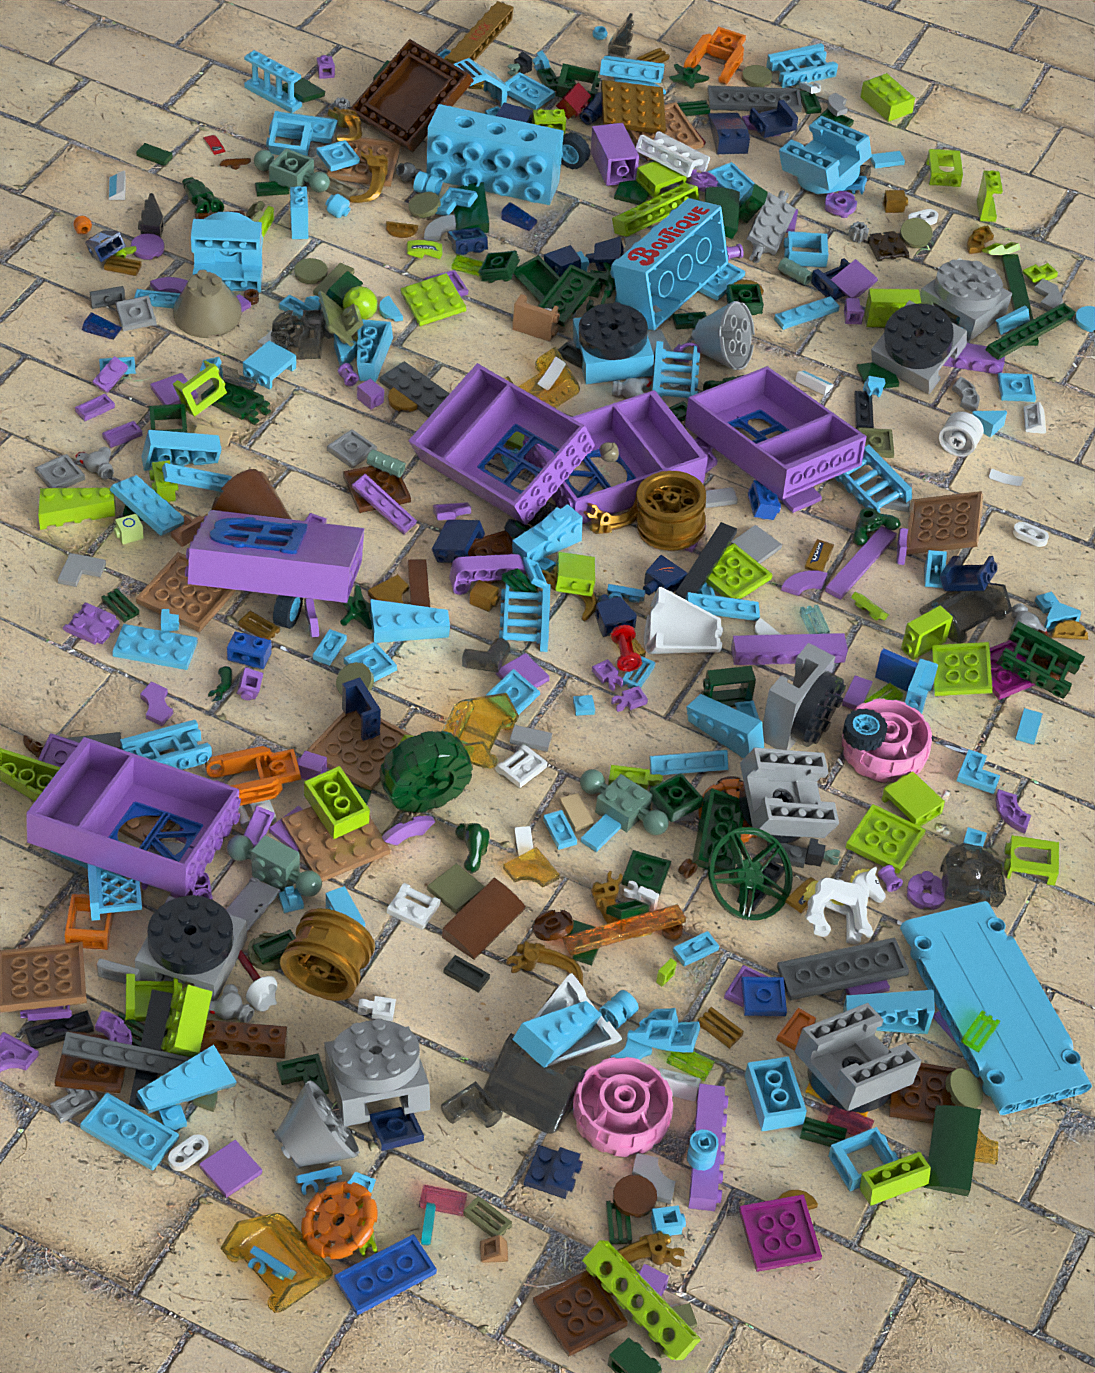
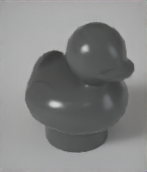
M409 162L400 163L396 168V174L403 182L415 179L418 172L422 171L421 169H416Z

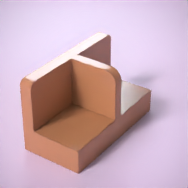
M185 514L184 525L171 531V538L181 547L193 541L194 535H197L201 522H204V517L208 514L202 517L199 515L194 519Z

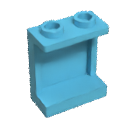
M271 341L266 342L243 361V375L267 389L272 388L273 379L285 369L290 371L296 369V355Z
M920 658L908 688L905 703L922 714L928 691H931L938 664Z

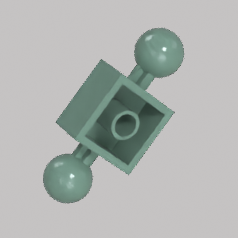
M286 148L275 160L272 153L267 150H260L254 156L255 166L262 171L269 170V181L278 182L281 186H288L290 189V187H302L308 182L313 191L321 193L326 191L330 185V179L324 172L314 173L313 158Z
M589 769L582 774L580 778L582 790L588 794L600 793L597 797L595 813L602 817L607 814L619 822L621 829L626 833L640 819L643 821L645 830L651 835H661L667 830L669 825L667 815L660 810L649 812L653 794L622 774L610 785L605 783L603 774L598 770Z
M244 835L234 836L228 842L227 851L229 856L236 861L251 860L252 876L259 879L260 882L278 888L281 892L284 891L285 887L293 886L296 883L298 892L306 897L315 896L321 890L322 879L319 874L311 870L300 872V856L298 851L266 835L254 848L252 841Z

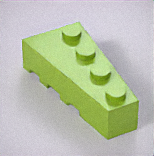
M40 488L38 513L40 530L47 529V526L51 525L56 527L63 526V523L72 521L74 523H81L84 519L88 518L97 520L115 516L116 500L110 488Z
M0 748V780L35 802L61 767Z

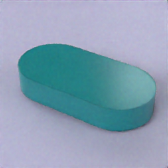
M427 1202L421 1245H431L436 1210L435 1203Z

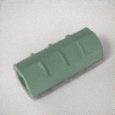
M786 257L780 261L779 271L797 280V282L804 285L809 284L813 272Z
M372 449L367 457L368 465L385 471L390 475L401 477L405 470V462Z

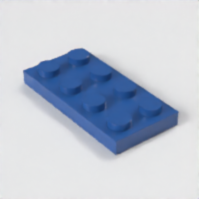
M413 1234L334 1275V1280L356 1315H359L437 1274V1269Z

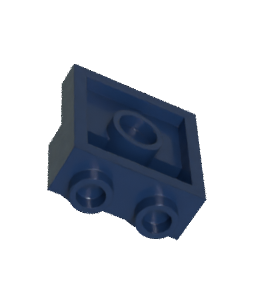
M480 227L447 231L448 238L452 242V249L458 255H465L468 252L481 253L484 250H488V237Z
M402 1107L369 1114L370 1122H368V1128L374 1142H378L381 1151L424 1141V1134L415 1114L409 1113L404 1115Z
M538 1145L525 1177L524 1186L566 1199L568 1192H573L575 1187V1173L579 1174L583 1165V1161L580 1160L581 1154L562 1147L556 1151Z

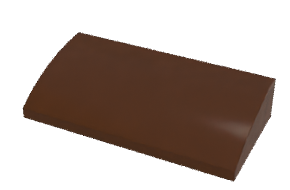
M494 877L443 927L442 938L475 960L526 909V906L507 886Z

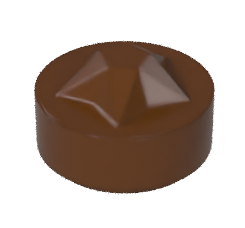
M668 920L663 923L662 934L665 938L676 940L682 936L683 926L679 921Z

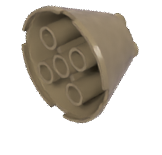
M199 270L197 274L189 279L173 307V315L178 327L185 333L199 338H209V336L217 334L222 336L230 332L239 323L242 314L241 303L238 297L219 276L206 270Z

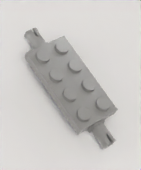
M783 190L779 192L778 197L770 192L767 194L765 204L760 208L747 236V240L751 241L753 245L750 260L752 261L755 257L754 263L760 261L763 253L769 252L772 255L777 253L796 211V208L786 203L789 194L786 192L784 196L785 191Z

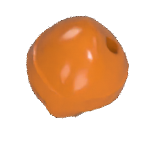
M78 216L74 220V228L78 234H87L92 228V222L86 216Z

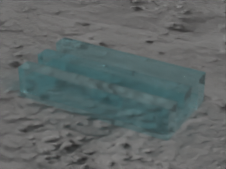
M818 604L814 605V608L811 606H807V609L800 607V614L809 634H830ZM808 614H810V616H811V619H812V621H813V625H812V623H811V621H810V619H809V617H808Z

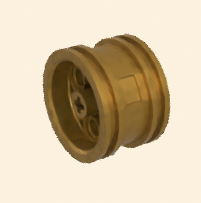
M662 471L650 475L640 483L637 489V507L639 510L637 530L645 543L657 549L675 551L689 548L703 537L706 527L704 512L706 508V490L699 479L681 471Z
M323 908L311 909L301 917L296 927L295 940L289 942L286 946L285 952L280 959L281 969L293 984L311 995L332 1001L346 1000L354 994L360 982L359 970L367 966L374 953V939L363 925L343 913Z

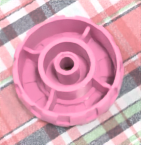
M885 698L873 699L870 702H864L857 706L854 711L866 708L880 713L885 718L888 729L885 741L882 742L881 747L869 751L854 749L850 744L846 743V740L843 738L844 734H842L843 755L848 764L850 763L860 775L867 776L873 779V781L881 783L896 782L901 776L908 775L912 771L917 775L923 769L932 745L931 728L929 723L923 718V715L904 702L885 700Z
M612 1057L602 1060L596 1066L592 1065L583 1074L573 1099V1116L577 1122V1130L583 1139L586 1138L595 1149L619 1157H629V1155L643 1154L650 1151L655 1144L660 1143L664 1138L673 1115L672 1091L667 1080H664L661 1073L650 1064L647 1065L640 1062L639 1059L630 1057Z

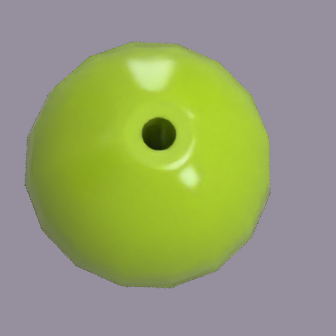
M353 287L345 294L343 299L344 310L354 303L358 306L361 318L364 320L370 319L378 307L375 294L367 287Z

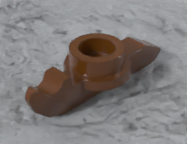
M251 158L225 159L219 165L231 166L232 169L236 170L241 165L249 164Z
M24 735L23 742L25 747L39 759L44 745Z

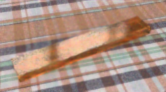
M676 904L564 936L563 942L572 956L686 923V917L679 905Z

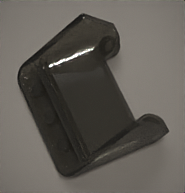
M989 583L984 591H948L919 609L920 614L923 615L941 605L953 616L948 638L957 644L966 642L968 638L966 632L988 618L995 617L996 620H1001L1013 611L1006 586L997 583Z
M510 1033L482 1090V1099L486 1104L544 1133L553 1134L560 1129L572 1110L577 1085L579 1082H582L584 1073L587 1070L572 1065L567 1067L562 1075L550 1068H544L539 1063L520 1054L522 1048L512 1040L515 1035Z

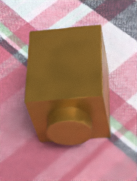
M885 190L883 198L885 213H904L905 206H908V197L905 196L904 190Z
M478 580L470 591V604L490 612L499 603V588Z

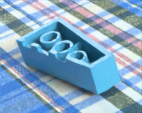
M362 319L364 325L358 330L357 340L359 381H367L371 378L376 382L393 339L391 322Z
M148 430L141 455L144 471L150 470L152 462L170 460V464L183 467L190 463L194 465L218 463L222 449L219 435Z
M567 504L561 510L571 515V521L549 542L534 534V528L537 526L535 525L512 540L513 553L520 555L522 560L523 557H527L536 561L582 541V516Z
M370 599L373 641L376 643L449 638L450 621L448 610Z
M702 694L686 706L690 723L743 759L753 748H764L761 720Z
M934 990L846 995L843 1012L869 1003L884 1019L882 1026L877 1027L876 1031L928 1034L935 1012Z
M584 1001L523 1022L512 1040L545 1068L589 1034L602 1014L589 1002Z
M212 1045L138 1090L136 1096L147 1114L207 1094L235 1087L237 1082L215 1046Z

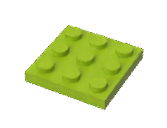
M447 273L400 288L401 294L419 326L467 311L465 303Z
M733 543L727 547L706 580V583L723 597L742 599L771 580L772 573Z
M989 642L932 645L933 663L938 664L934 679L935 696L992 693Z
M872 804L847 841L845 848L883 867L892 865L895 868L894 872L899 874L925 835L926 829Z

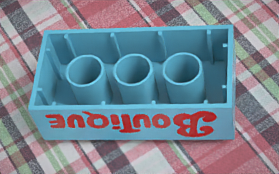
M688 198L676 209H673L658 225H655L640 241L635 242L625 254L613 262L611 276L615 279L617 292L615 302L640 310L647 321L648 329L656 330L728 264L721 206ZM656 305L662 311L655 313L653 311V306Z

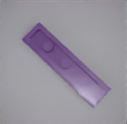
M366 474L352 484V488L403 535L416 525L417 520Z

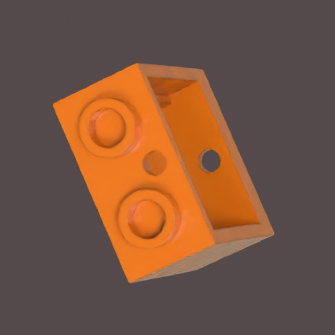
M72 894L65 929V944L83 942V948L108 950L114 913H107L104 931L74 929L77 911L91 912L89 895ZM109 901L104 906L113 905L114 903Z

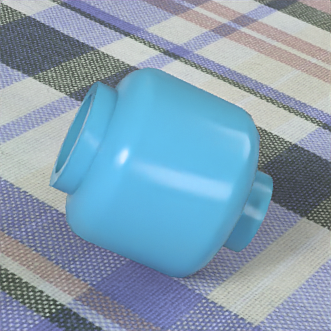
M332 194L327 199L326 209L336 218L346 217L350 212V202L342 195Z

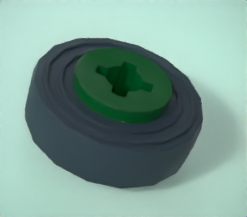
M508 519L504 529L515 539L531 529V527L524 525L518 520Z

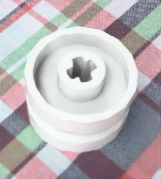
M959 411L952 413L940 431L939 441L941 446L948 453L955 456L965 457L970 455L983 435L982 423L970 413Z

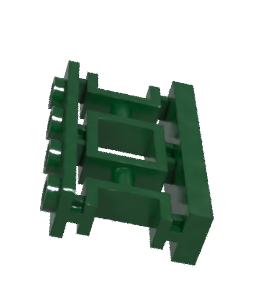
M1018 621L1008 638L1016 643L1012 652L1005 648L997 664L1019 675V677L1034 683L1037 687L1051 692L1054 696L1064 699L1072 686V683L1065 680L1067 672L1075 675L1085 656ZM1022 643L1030 646V651L1022 648ZM1034 653L1050 661L1046 669L1031 662ZM1017 654L1025 657V662L1015 658ZM1058 661L1064 664L1063 669L1054 665L1055 662ZM1053 672L1059 676V679L1056 680L1052 678L1051 676H1049L1050 673Z

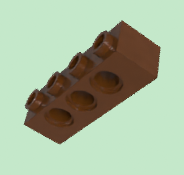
M206 1020L200 1052L214 1045L219 1054L285 1059L287 1026Z

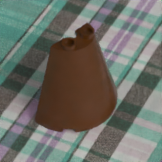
M256 469L242 471L231 478L222 487L223 492L219 498H215L211 509L292 519L267 475Z

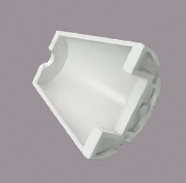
M659 587L650 605L653 608L646 619L644 630L645 651L649 654L719 653L722 649V642H720L723 632L721 619L674 593Z
M571 973L534 1018L584 1001L589 1002L593 1007L594 1005L587 998L583 986ZM601 1016L589 1034L546 1067L618 1043L622 1040V1037L609 1021L606 1022ZM535 1060V1062L538 1064V1066L542 1069L543 1066H541V1065Z

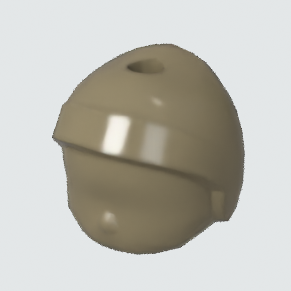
M606 442L599 447L602 460L615 462L618 459L619 450L614 442Z

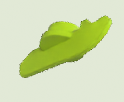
M136 246L124 247L113 254V256L126 258L127 254L137 251Z

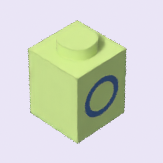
M137 514L115 519L116 527H114V534L116 538H120L122 545L144 539L143 526Z

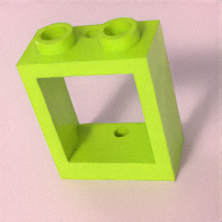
M940 605L907 623L901 646L903 652L914 660L931 651L932 645H942L945 643L953 616Z

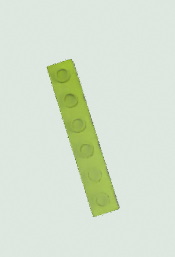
M683 183L613 217L614 233L628 237L665 219L673 209H676L688 198L700 201L698 187Z
M599 1240L583 1258L582 1261L587 1265L585 1267L592 1276H597L602 1281L601 1286L608 1293H613L618 1298L616 1302L623 1309H628L633 1314L632 1319L639 1326H644L649 1331L647 1333L648 1336L665 1348L663 1351L670 1359L684 1360L701 1341V1338L608 1241ZM608 1263L612 1266L610 1274L606 1272V1265ZM623 1279L627 1281V1288L625 1291H623L621 1288V1282ZM639 1295L643 1298L641 1307H638L636 1302ZM654 1312H657L659 1316L656 1324L652 1320ZM670 1329H673L675 1333L672 1341L668 1338V1331Z

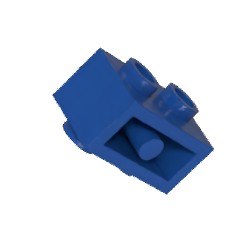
M754 480L747 493L753 515L756 518L774 520L781 509L778 497L759 481Z
M235 631L227 646V660L260 669L265 668L271 655V640Z

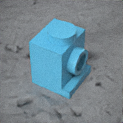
M679 1205L652 1209L650 1221L653 1234L660 1231L670 1236L682 1234L683 1227H686L684 1214L680 1213Z

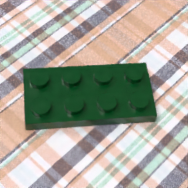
M570 265L538 307L552 310L554 306H558L560 317L557 324L565 327L599 283V277Z

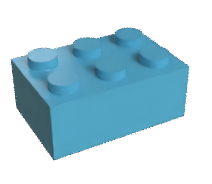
M789 1056L747 1063L745 1080L761 1131L803 1125L807 1110Z

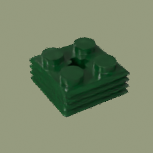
M517 251L488 253L478 271L479 276H481L480 279H482L481 281L493 283L498 280H503L504 282L511 280L520 261Z
M759 284L727 285L726 297L728 304L738 301L748 307L751 315L763 313L764 303Z
M682 773L651 787L649 791L653 794L652 802L660 811L667 815L670 822H674L701 808L704 799Z

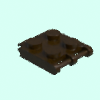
M889 231L883 232L884 235L881 233L869 234L868 244L877 261L889 258L894 260L897 257L909 258V251L899 233Z

